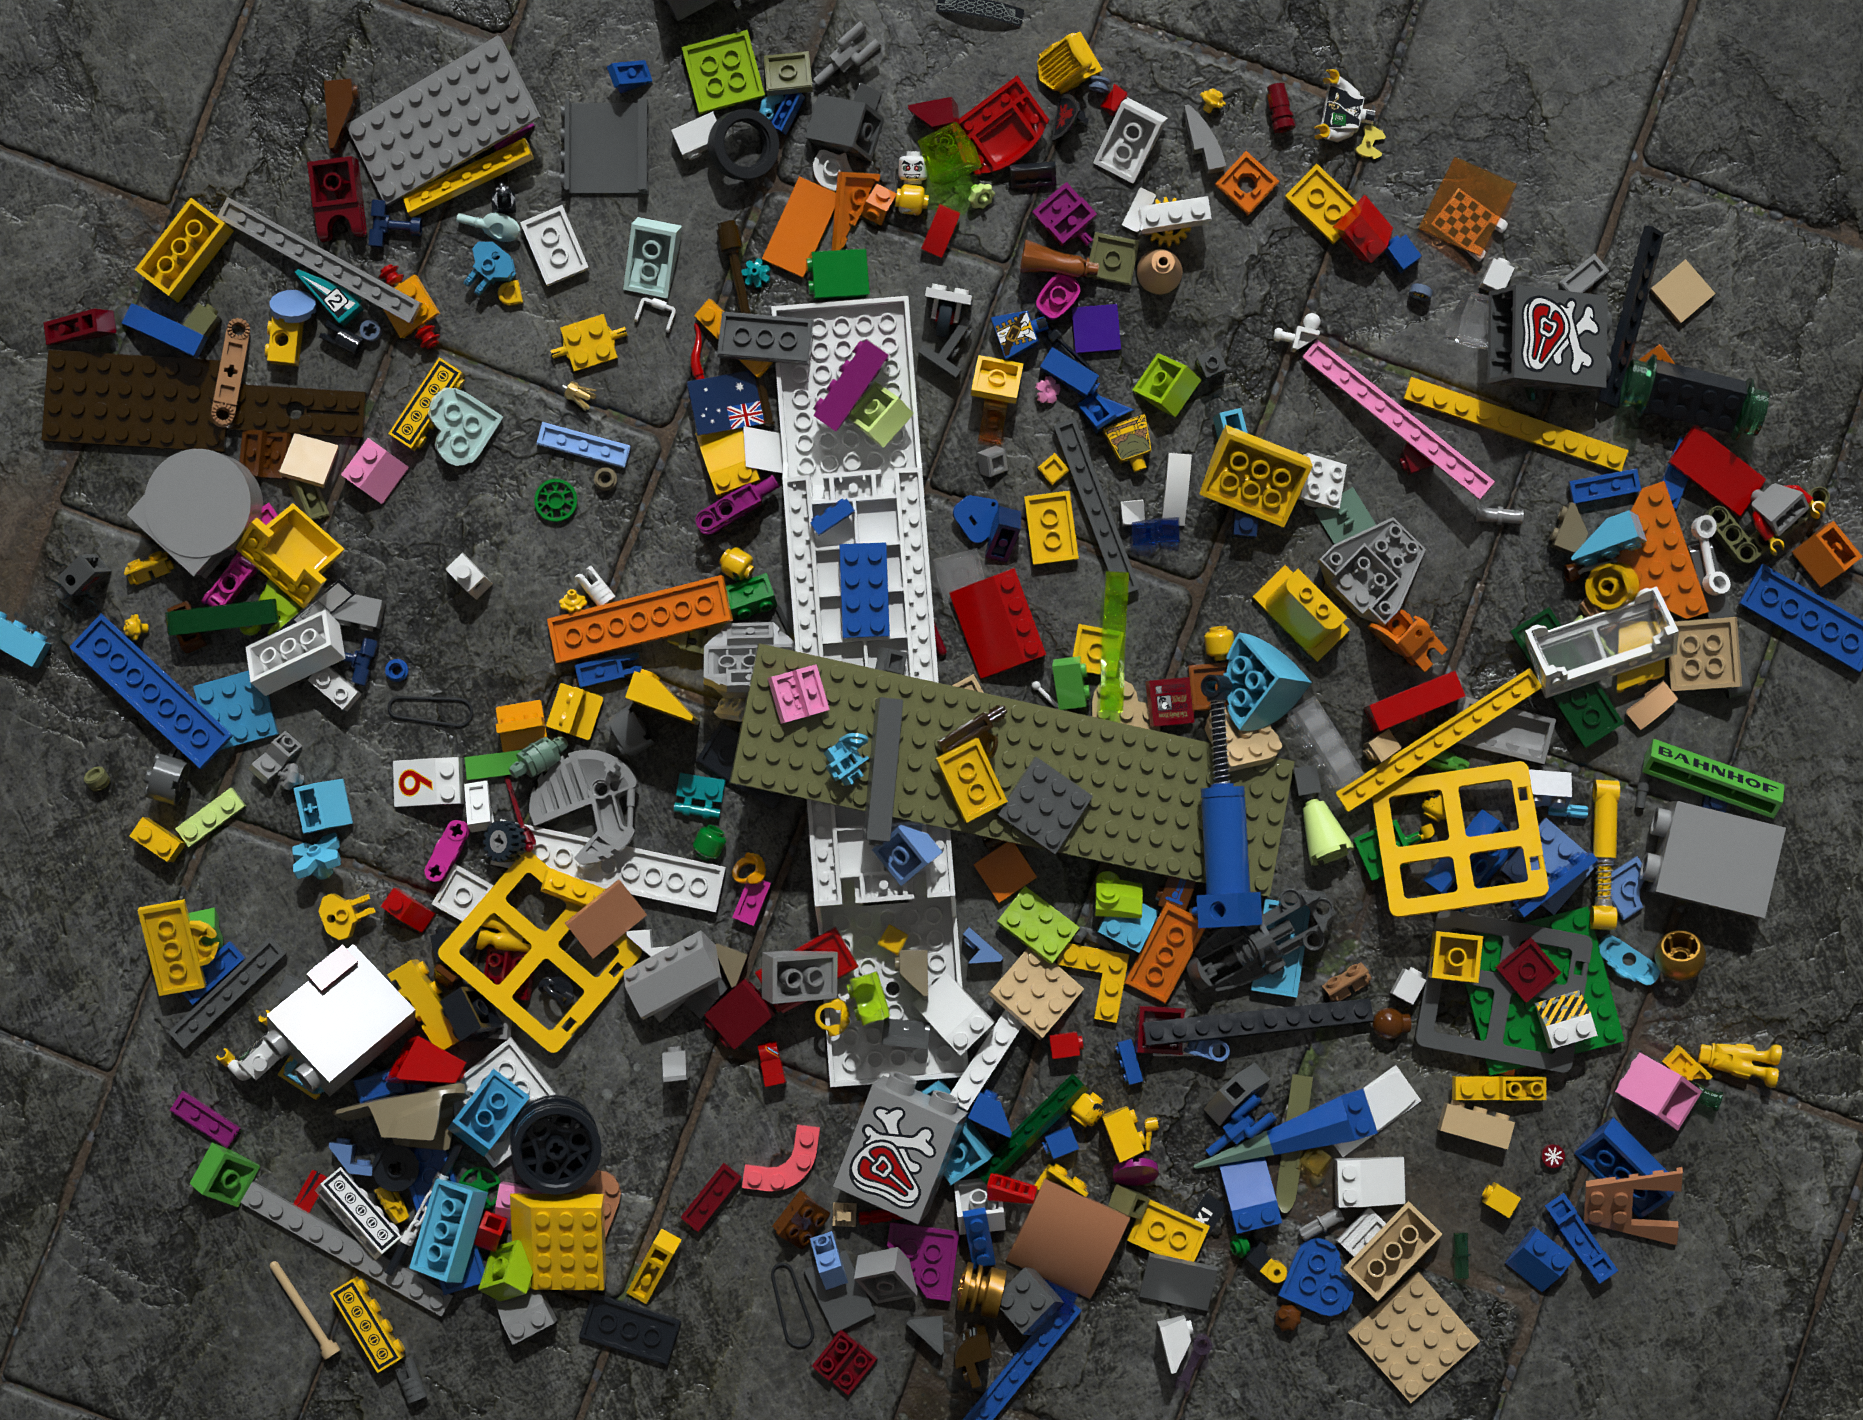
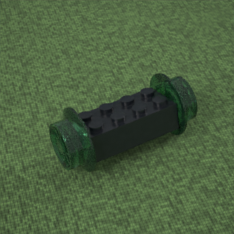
M1652 354L1646 362L1635 359L1630 361L1621 388L1620 404L1634 407L1635 416L1638 418L1642 416L1643 412L1729 432L1731 433L1732 440L1737 441L1743 433L1757 436L1761 431L1768 410L1769 392L1756 389L1754 379L1750 377L1746 381L1660 361L1657 360L1655 354Z

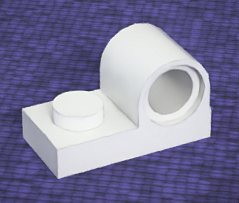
M487 781L464 784L467 825L470 832L487 830V827L492 826L491 823L494 822L493 811L490 806L489 784Z

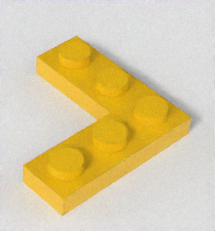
M1068 943L1058 956L1057 965L1102 973L1094 1019L1117 1023L1129 954Z

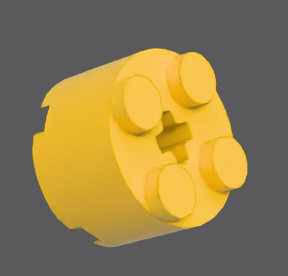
M1621 562L1601 564L1590 572L1585 583V591L1588 599L1594 605L1604 610H1612L1634 601L1639 592V580L1629 564Z

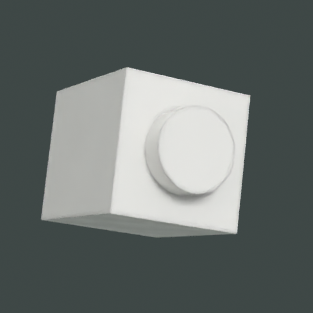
M1494 258L1490 262L1479 287L1489 292L1505 288L1514 271V267L1510 266L1511 263L1503 258Z
M1412 967L1409 970L1402 969L1390 993L1413 1005L1426 982L1425 979L1421 978L1423 973Z

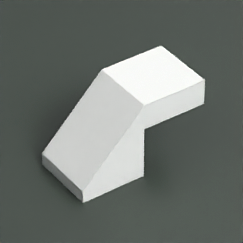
M652 929L627 931V936L650 956L668 948H653Z

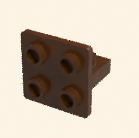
M799 1190L772 1227L777 1231L776 1234L800 1249H804L810 1243V1238L826 1222L830 1212L818 1205L804 1191Z

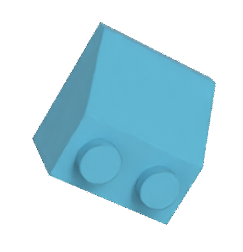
M1142 904V918L1104 916L1097 932L1140 953L1159 911Z

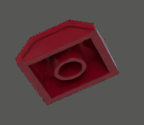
M1138 1006L1135 1031L1136 1052L1183 1055V1043L1145 1047L1142 1024L1143 1022L1184 1018L1186 1009Z

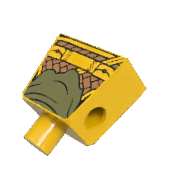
M1145 414L1103 428V435L1119 463L1130 461L1134 472L1147 468L1143 456L1151 453V444Z

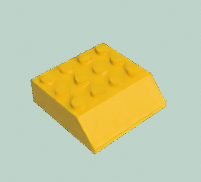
M510 1193L512 1241L519 1240L522 1242L533 1271L530 1288L534 1290H604L607 1276L604 1194L553 1195Z

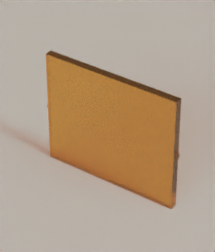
M1454 157L1418 229L1444 240L1448 244L1455 245L1481 257L1517 184L1493 174L1487 169H1482Z

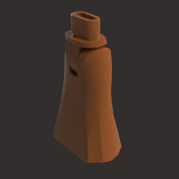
M1025 240L1020 272H1055L1072 277L1087 276V273L1097 275L1099 264L1089 262V258L1085 260L1081 256L1061 253Z

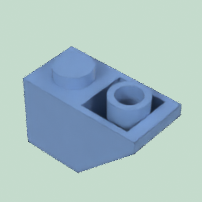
M833 1232L810 1238L818 1271L825 1289L828 1290L848 1283Z

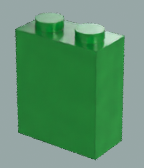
M866 249L811 252L810 258H806L807 272H811V281H808V294L813 295V301L863 298L870 295Z

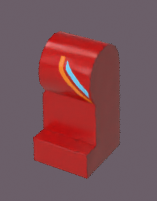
M771 1041L758 1044L765 1087L786 1083L777 1042Z

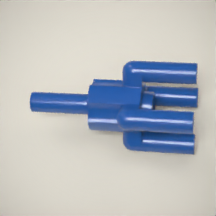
M1258 1094L1252 1095L1231 1113L1232 1120L1223 1126L1226 1134L1206 1149L1211 1157L1232 1140L1238 1145L1247 1137L1253 1138L1277 1120L1276 1116L1270 1112L1255 1123L1248 1114V1112L1262 1102Z

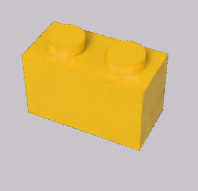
M147 817L141 818L129 836L166 862H174L186 845L180 838Z

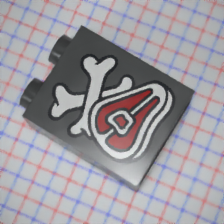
M1513 285L1490 291L1487 384L1571 393H1583L1606 388V380L1611 373V361L1607 356V335L1612 327V316L1608 311V296Z

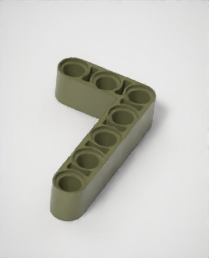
M1820 486L1807 491L1811 496L1814 492L1818 493L1821 497V502L1825 505L1829 502L1830 494L1826 488ZM1715 506L1705 512L1704 515L1710 516L1713 512L1720 514L1721 520L1719 523H1716L1717 527L1714 537L1735 563L1739 565L1748 564L1770 549L1768 540L1765 546L1759 543L1758 536L1760 533L1757 530L1748 537L1724 507ZM1809 508L1801 518L1799 517L1779 537L1774 535V538L1783 539L1786 535H1788L1795 528H1797L1808 518H1810L1811 508ZM1727 530L1734 532V541H1729L1726 538ZM1741 548L1748 550L1749 558L1747 560L1741 557Z

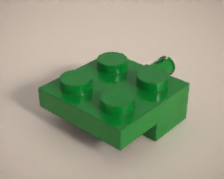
M1397 819L1392 821L1395 841L1398 847L1409 846L1422 840L1418 831L1405 837ZM1377 828L1370 832L1353 838V842L1371 882L1384 877ZM1414 863L1402 864L1400 866V869L1410 866Z

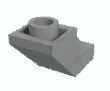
M284 731L271 742L266 752L255 760L248 769L266 784L286 766L301 749L302 745L287 731Z

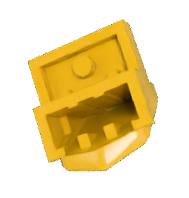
M1081 32L1065 36L1062 40L1050 45L1038 55L1037 69L1039 81L1051 90L1059 91L1060 94L1078 87L1082 82L1090 79L1091 76H1096L1103 71Z

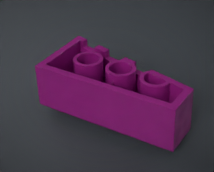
M866 339L864 343L862 341L858 342L852 351L855 353V356L851 361L846 360L839 370L842 373L838 380L833 379L826 389L829 392L824 400L820 398L813 407V410L816 411L813 416L834 431L839 430L856 406V402L867 391L869 383L879 374L883 363L887 362L891 357L890 354L870 340Z

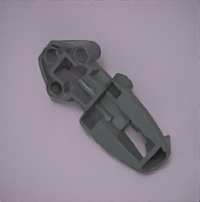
M1293 888L1285 889L1280 895L1281 904L1262 915V925L1222 927L1196 950L1187 963V971L1193 984L1203 993L1231 989L1282 970L1284 965H1286L1283 956L1302 945H1305L1310 950L1320 949L1324 944V937L1336 916L1333 905L1325 892L1295 890ZM1289 892L1297 895V901L1294 905H1287L1284 902V896ZM1321 901L1329 905V910L1326 914L1316 912V905ZM1307 904L1317 924L1276 945V941L1295 931L1292 924L1287 919L1269 930L1266 926ZM1311 933H1316L1320 937V942L1315 946L1307 943V937ZM1231 944L1234 951L1225 955L1223 960L1216 964L1210 962L1202 966L1201 959ZM1239 961L1242 964L1241 968L1213 983L1211 982L1210 978L1217 975V970L1226 965L1230 967Z

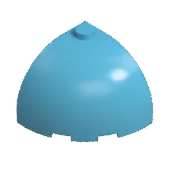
M1240 632L1230 647L1227 659H1229L1227 672L1223 673L1232 682V691L1227 696L1229 703L1227 705L1228 712L1238 729L1243 731L1258 730L1280 719L1298 702L1312 683L1297 665L1277 648L1262 639Z

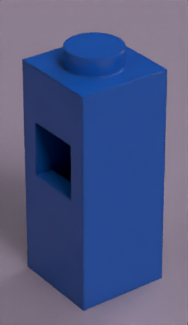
M1053 347L1039 369L1087 398L1089 393L1094 395L1100 385L1097 382L1099 375Z

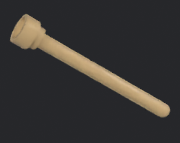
M276 1261L271 1262L270 1269L320 1343V1353L327 1360L340 1351V1347L336 1342L333 1343L332 1340L327 1338L279 1263Z

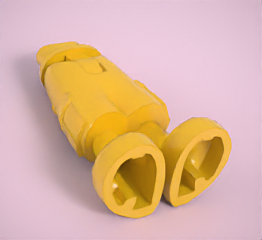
M1711 1043V1046L1701 1044L1698 1062L1706 1063L1710 1068L1728 1072L1735 1077L1749 1079L1751 1075L1759 1077L1766 1086L1775 1088L1779 1075L1778 1069L1754 1066L1752 1061L1778 1066L1781 1060L1782 1046L1775 1044L1769 1050L1756 1051L1754 1045L1742 1043L1735 1045Z

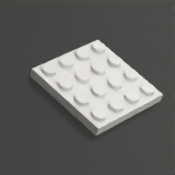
M512 1037L469 1069L460 1082L456 1081L454 1083L465 1084L466 1091H470L471 1098L494 1068L530 1096L524 1106L542 1096L555 1095V1092ZM470 1098L455 1102L454 1117L458 1115ZM516 1116L485 1155L494 1168L512 1154L510 1133ZM538 1123L533 1127V1130L539 1133L546 1126Z

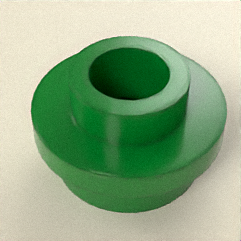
M1235 1235L1231 1238L1230 1249L1234 1255L1243 1258L1250 1252V1245L1244 1235Z

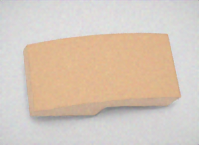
M1662 681L1648 691L1644 698L1628 708L1626 713L1637 727L1642 730L1673 705L1678 698L1668 685Z

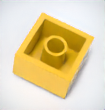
M1433 931L1428 978L1479 983L1483 936Z

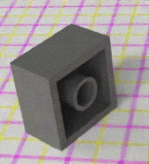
M1024 1267L1003 1289L999 1308L1022 1334L1034 1335L1064 1302L1035 1269Z

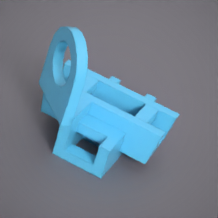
M859 733L846 734L839 738V741L833 747H830L823 753L830 763L826 768L835 781L841 779L843 784L847 786L853 784L855 779L864 776L858 766L868 760L869 757L865 756L862 758L857 749L868 743L866 735ZM850 754L856 763L852 762V760L849 757Z

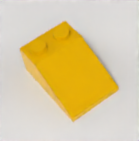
M742 428L697 436V433H695L718 498L726 496L749 483L752 485L761 483L757 469L746 467Z

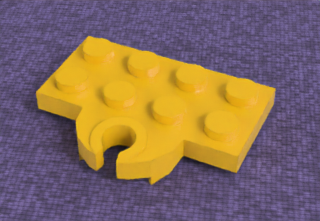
M185 899L139 907L137 911L159 996L205 988L206 981L202 966L209 964L214 959L219 942L206 946L202 944L200 939L202 937L215 938L217 935L216 931L205 922L190 921Z

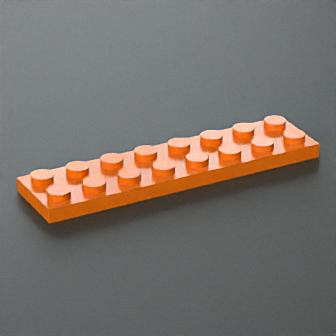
M722 575L547 619L557 664L733 621L724 576Z

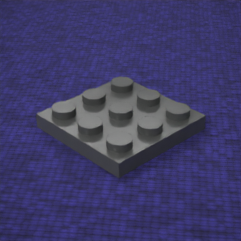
M1034 757L1008 796V802L1002 805L996 816L1054 855L1093 796L1039 758Z

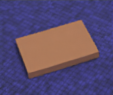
M618 879L566 921L565 925L594 959L647 914Z

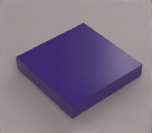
M1117 304L1072 308L1074 345L1077 354L1121 350Z

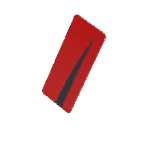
M312 1170L293 1204L309 1213L319 1196L315 1189L328 1177Z

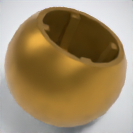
M1673 931L1664 935L1658 942L1654 957L1658 969L1664 976L1675 981H1686L1694 978L1701 972L1706 962V951L1703 943L1696 935L1687 931Z

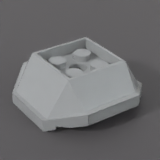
M774 622L727 623L720 630L721 632L704 646V684L713 687L725 699L747 698L757 645L760 643L795 651V642L788 635L781 632Z

